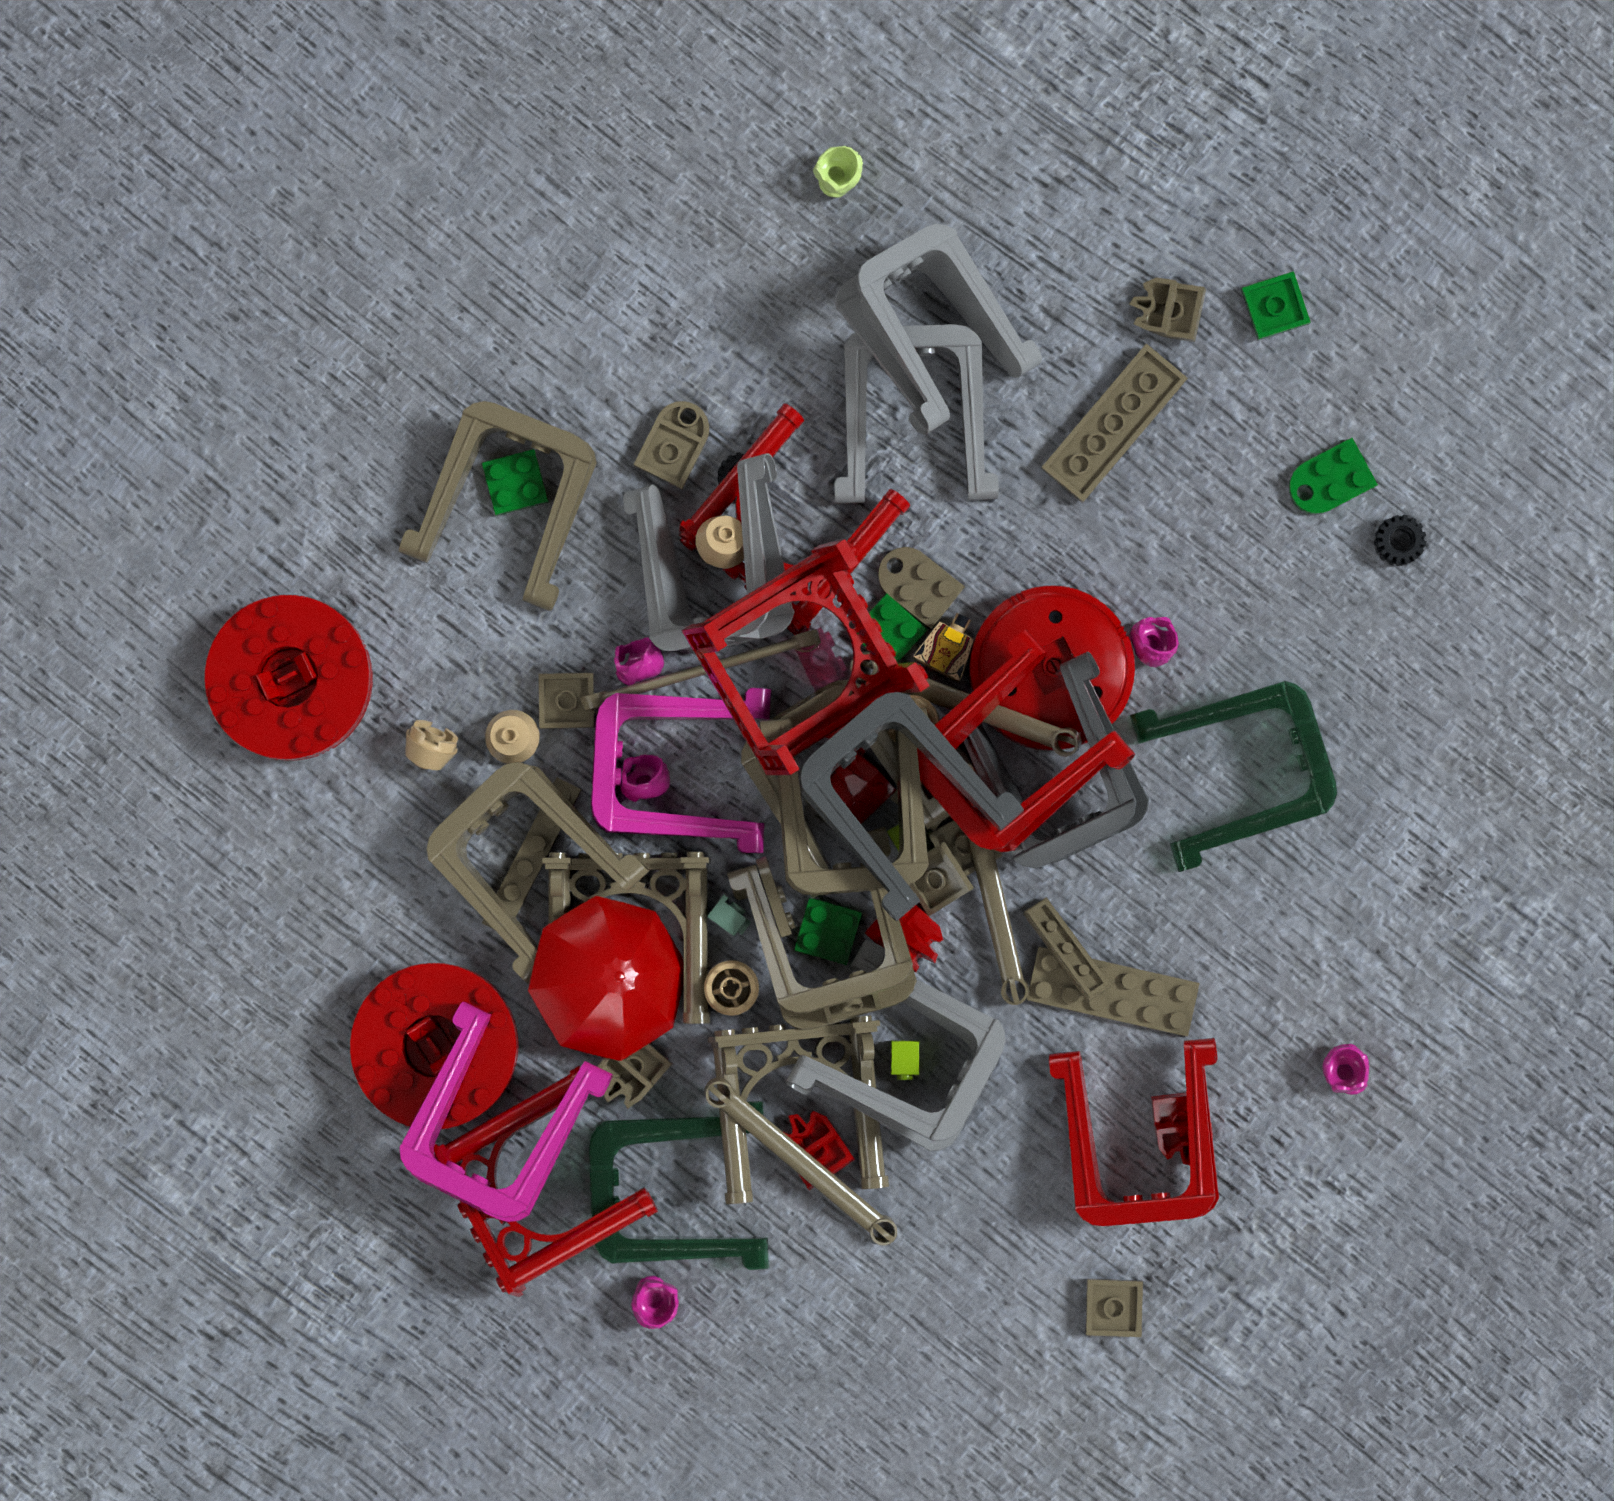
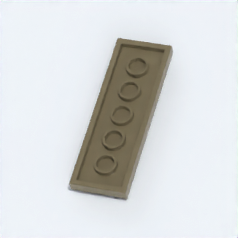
M1145 344L1041 469L1083 503L1188 378L1148 344Z
M1038 947L1029 985V995L1026 1000L1188 1037L1200 983L1093 959L1111 986L1087 1002L1050 950Z

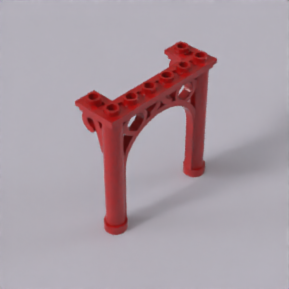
M783 403L776 412L777 416L739 461L766 453L774 457L791 435L802 425L804 418L793 407ZM738 462L694 515L686 522L683 520L680 523V542L689 550H697L696 534L699 527L709 518L722 516L735 499L736 519L741 522ZM889 489L882 500L847 540V542L854 546L857 552L856 559L859 563L898 516L904 515L910 507L909 502L893 489ZM741 562L734 567L723 569L732 579L736 580L738 577L746 584L745 563ZM783 562L785 571L794 566ZM858 565L847 571L851 574ZM822 579L817 586V594L821 599H825L830 592V583L828 580ZM808 588L801 589L803 594H810ZM792 601V608L795 613L787 629L794 635L809 631L812 620L823 608L822 606L806 601H799L795 605L793 603L795 601Z
M578 1066L572 1069L566 1077L446 1145L442 1144L439 1146L435 1144L434 1156L436 1160L444 1165L451 1161L461 1166L466 1171L464 1175L467 1176L469 1164L474 1161H480L488 1167L486 1179L491 1183L489 1187L498 1189L496 1177L497 1164L505 1144L520 1130L556 1111L581 1067ZM496 1142L489 1160L476 1155L485 1147ZM644 1187L564 1233L554 1235L539 1234L528 1230L517 1221L507 1222L510 1226L504 1227L499 1232L496 1240L486 1221L496 1218L461 1201L457 1204L463 1218H469L473 1225L470 1228L473 1238L477 1243L481 1242L486 1250L483 1253L486 1263L490 1268L494 1267L499 1275L496 1278V1282L501 1291L516 1297L523 1295L522 1291L526 1290L524 1284L640 1218L646 1215L650 1217L658 1212L651 1195ZM499 1220L502 1225L506 1223V1221ZM511 1232H518L524 1235V1249L518 1255H511L504 1243L506 1235ZM532 1239L551 1243L528 1256L531 1252ZM507 1259L516 1263L510 1266Z

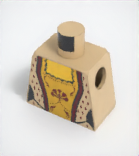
M956 613L950 626L939 622L917 650L913 660L959 683L974 640L964 634L971 620Z

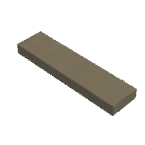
M1047 897L1024 911L1023 915L1087 1002L1110 988V982Z

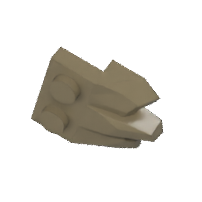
M1154 278L1143 283V288L1148 292V296H1136L1129 303V305L1141 309L1144 313L1143 316L1136 318L1134 325L1162 337L1195 342L1206 293L1205 287L1181 284L1176 280Z
M650 1043L622 1061L604 1058L598 1067L613 1074L604 1094L607 1103L618 1095L624 1094V1104L627 1109L649 1092L673 1063Z

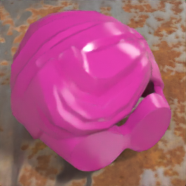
M1167 617L1144 618L1136 622L1130 632V641H1132L1135 655L1146 666H1162L1168 663L1177 652L1179 645L1178 635L1171 620ZM1154 624L1160 627H1166L1168 631L1161 630Z
M648 637L632 641L627 645H619L615 648L614 662L617 670L615 674L618 680L627 686L657 677L664 667L662 651ZM629 653L628 661L625 664L620 665V662H623L625 660L626 654Z
M640 755L628 757L624 760L620 788L629 800L636 803L639 799L655 798L667 792L670 786V771L661 758L656 755ZM636 764L634 771L626 777V774L630 772L632 765Z
M1342 1044L1333 1047L1323 1061V1074L1332 1091L1354 1095L1364 1091L1367 1087L1369 1059L1366 1054L1353 1044Z
M647 1276L641 1279L637 1284L631 1302L632 1311L638 1324L648 1329H659L670 1323L678 1310V1290L675 1286L664 1282L656 1276Z

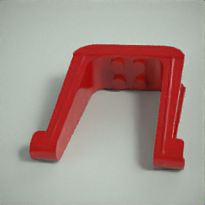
M1028 630L1020 632L1009 641L1007 649L1013 657L935 724L936 728L955 750L1046 656L1047 652ZM1112 731L1023 801L1021 806L1024 812L1002 831H999L917 748L920 781L972 842L979 847L999 852L1015 851L1022 842L1106 764L1119 770L1124 768L1135 756V753L1118 733Z
M1215 1038L1184 1041L1190 1184L1184 1193L1171 1198L1170 1192L1151 1194V1200H1143V1195L1123 1196L1124 1202H1116L1106 1196L1100 1181L1080 1051L1049 1054L1050 1075L1055 1079H1064L1075 1211L1084 1221L1096 1226H1115L1184 1220L1204 1216L1215 1207L1219 1200L1205 1075V1066L1214 1065L1218 1059Z

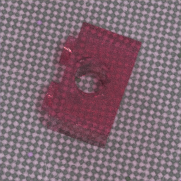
M821 627L817 629L821 643L816 649L810 652L795 650L814 691L834 681L845 679L843 672L847 670L841 656L835 657L831 647L835 646L830 632L824 633ZM815 645L810 646V647H807V648H803V649H801V650H804V651L810 650V649H812ZM820 651L825 652L829 657L828 662L823 666H818L813 662L814 654Z

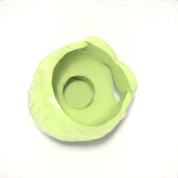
M846 146L831 147L822 153L813 168V173L823 193L829 197L839 198L854 188L861 178L862 158L858 155V152Z

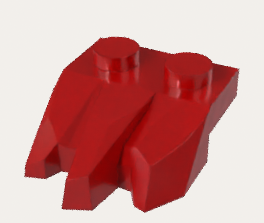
M856 751V759L844 769L841 766L835 769L830 779L835 792L861 824L896 789L861 752Z
M915 905L899 921L911 956L913 970L917 972L919 968L918 958H924L936 963L938 954L930 944L932 942H941L944 939L940 926ZM876 919L865 934L876 944L884 948L878 920Z
M1186 1092L1151 1096L1154 1127L1159 1150L1167 1160L1171 1159L1175 1152L1180 1151L1183 1164L1190 1166Z
M812 1111L810 1122L806 1124L798 1114L789 1115L793 1131L789 1135L785 1134L831 1173L835 1174L855 1160L826 1116ZM799 1175L808 1190L814 1188L813 1185Z

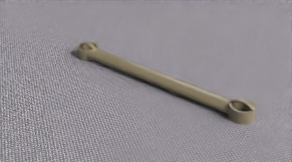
M815 629L794 635L791 639L719 660L724 669L792 649L800 652H810L818 647L821 640L818 630ZM815 645V646H814L812 649H810V650H806V651L801 650V649H803V648H807V647H810V646ZM698 665L609 692L602 691L587 695L580 699L585 712L591 714L598 713L590 710L599 708L606 698L615 693L641 694L703 676L707 673L702 665Z
M852 659V661L850 662V670H851V672H852V667H853V659ZM864 660L860 664L872 669L871 675L878 671V666L873 661L868 662ZM926 679L929 687L925 690L907 693L921 696L931 703L950 710L955 708L969 695L931 679ZM1000 705L983 720L984 723L1051 747L1060 756H1071L1081 747V736L1075 729L1069 727L1061 729ZM1060 733H1069L1073 738L1060 735ZM1058 740L1074 745V750L1070 752L1062 750L1058 745Z
M967 763L972 768V770L977 774L975 767L972 764ZM968 838L1002 980L1001 995L1007 1003L1018 1005L1028 998L1029 986L1023 978L994 851L979 847ZM1015 981L1021 982L1025 987V995L1022 1000H1019ZM1008 982L1010 983L1013 1000H1010L1006 994V984Z
M717 1077L711 1079L706 1084L704 1093L707 1102L711 1106L722 1109L868 1231L875 1243L888 1245L895 1240L898 1231L891 1217L881 1215L732 1090L731 1084L726 1079ZM724 1084L727 1086L728 1096L725 1097L714 1085ZM709 1090L721 1101L711 1099ZM878 1223H890L893 1228L892 1233L886 1232ZM874 1228L885 1238L876 1237L873 1233Z

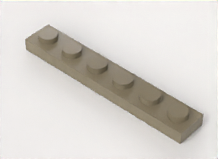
M557 777L553 784L574 806L582 790ZM542 809L537 814L497 892L498 897L515 918L543 866L542 858L548 857L562 830ZM483 919L482 924L492 928L490 924L485 919Z

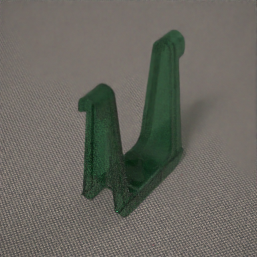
M1283 681L1158 720L1156 712L1152 709L1130 715L1138 744L1275 710L1283 713L1289 719L1292 728L1288 730L1292 746L1298 745L1300 755L1296 756L1298 766L1301 772L1306 771L1308 785L1301 797L1186 839L1170 843L1178 872L1200 866L1202 862L1200 851L1325 814L1334 805L1337 796L1336 780L1311 701L1306 692L1297 684Z
M763 1101L748 1102L764 1116ZM720 1116L606 1120L600 1124L593 1132L589 1145L591 1218L620 1202L619 1196H614V1186H619L618 1168H613L615 1155L621 1148L631 1144L722 1136ZM617 1231L595 1244V1248L602 1258L612 1264L742 1256V1264L748 1270L769 1268L768 1237L632 1236Z

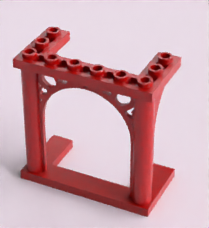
M845 539L815 547L811 550L812 555L702 623L691 624L681 630L766 775H791L798 771L799 767L793 757L850 722L873 701L884 694L921 692L929 687L926 680L928 679L927 673L920 664L917 665L916 662L897 663L894 658L896 653L893 647L888 642H885L880 634L882 632L881 626L876 619L871 618L867 611L868 604L862 595L857 594L854 589V580L847 570L855 567L859 562L856 559L857 552L850 542H846ZM822 579H826L830 583V592L825 599H821L817 594V586ZM811 582L809 586L810 594H803L801 589L808 588L806 584ZM836 595L837 601L841 602V606L839 608H837L833 603V599ZM792 601H806L818 604L832 612L842 622L849 634L853 648V667L849 681L842 693L833 702L768 743L715 652L727 646L724 640L726 637L781 604ZM850 621H852V623L855 626L853 629L849 627ZM864 643V644L866 645V646H864V648H865L867 651H869L870 654H865V655H864V654L861 652V650H860L861 644ZM864 660L875 662L878 666L877 673L874 675L865 674L860 668L861 662ZM857 678L869 682L867 685L861 683L859 688L856 686Z

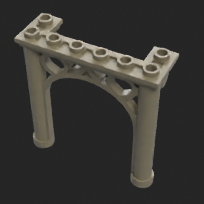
M687 852V857L677 858V853H661V858H650V853H633V855L638 856L649 870L659 871L650 880L651 890L645 888L646 883L638 881L628 892L617 882L610 883L611 888L605 890V878L597 871L603 869L587 853H579V859L568 858L567 853H549V858H542V864H545V869L548 870V924L570 911V891L584 902L594 896L605 898L616 894L635 893L654 898L667 906L677 917L684 938L683 1023H710V1012H708V1002L704 994V983L708 974L707 870L708 864H711V859L705 857V853ZM617 853L622 859V853ZM570 870H579L570 879ZM676 870H685V879ZM672 875L679 880V889L674 894L665 897L656 889V881L661 876ZM582 876H595L600 882L599 890L591 897H587L577 890V881ZM684 890L685 917L683 913L680 911V909L672 902L673 900L680 897L683 894Z
M871 1015L850 1018V1023L847 1024L836 1022L809 1030L797 1028L786 1030L785 1024L769 1026L768 1032H758V1027L742 1028V1034L735 1035V1029L714 1031L715 1037L708 1038V1043H711L713 1048L716 1078L726 1079L731 1084L732 1090L745 1101H747L754 1085L763 1076L774 1069L797 1062L799 1057H789L793 1051L796 1055L807 1056L843 1074L846 1073L840 1067L851 1056L853 1078L876 1088L874 1042L871 1032H878L877 1026H880V1020L872 1021ZM849 1034V1042L841 1037V1035ZM822 1037L815 1046L814 1053L817 1058L811 1057L812 1052H807L801 1048L798 1042L799 1039ZM786 1041L784 1051L775 1056L777 1061L772 1062L771 1051L762 1043ZM828 1042H839L844 1048L842 1058L835 1063L829 1062L822 1055V1048ZM743 1045L736 1055L735 1046ZM760 1050L765 1054V1064L757 1072L747 1068L743 1063V1056L747 1051ZM737 1067L741 1072L751 1076L741 1093L739 1090ZM717 1084V1090L727 1097L729 1094L728 1087L724 1084ZM719 1108L727 1185L725 1203L753 1202L746 1129ZM854 1108L862 1189L889 1187L888 1175H885L880 1123Z

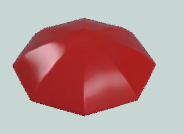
M594 896L542 929L528 992L560 1046L622 1061L674 1027L684 984V959L656 911Z

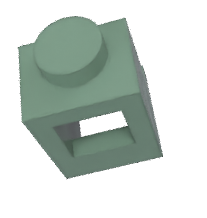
M723 895L707 917L731 935L735 936L737 932L743 935L751 921L743 916L746 912L735 902L728 905L726 902L729 898Z

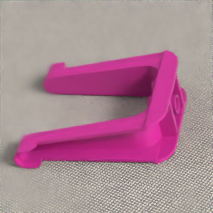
M748 689L744 695V703L754 720H770L771 689ZM615 693L605 699L599 707L595 721L591 792L592 817L600 828L607 833L737 839V849L742 853H763L765 823L631 810L622 806L616 798L615 786H620L621 768H616V759H621L623 741H617L619 728L622 724L630 720H734L723 700Z
M463 1001L453 1016V1023L461 1033L399 1147L400 1158L406 1169L421 1182L498 1220L506 1222L520 1221L530 1215L588 1095L602 1097L610 1084L613 1074L584 1061L512 1185L502 1189H495L489 1187L491 1183L487 1179L473 1173L472 1177L464 1175L466 1171L461 1166L451 1161L444 1165L437 1161L434 1156L436 1139L491 1017V1014Z

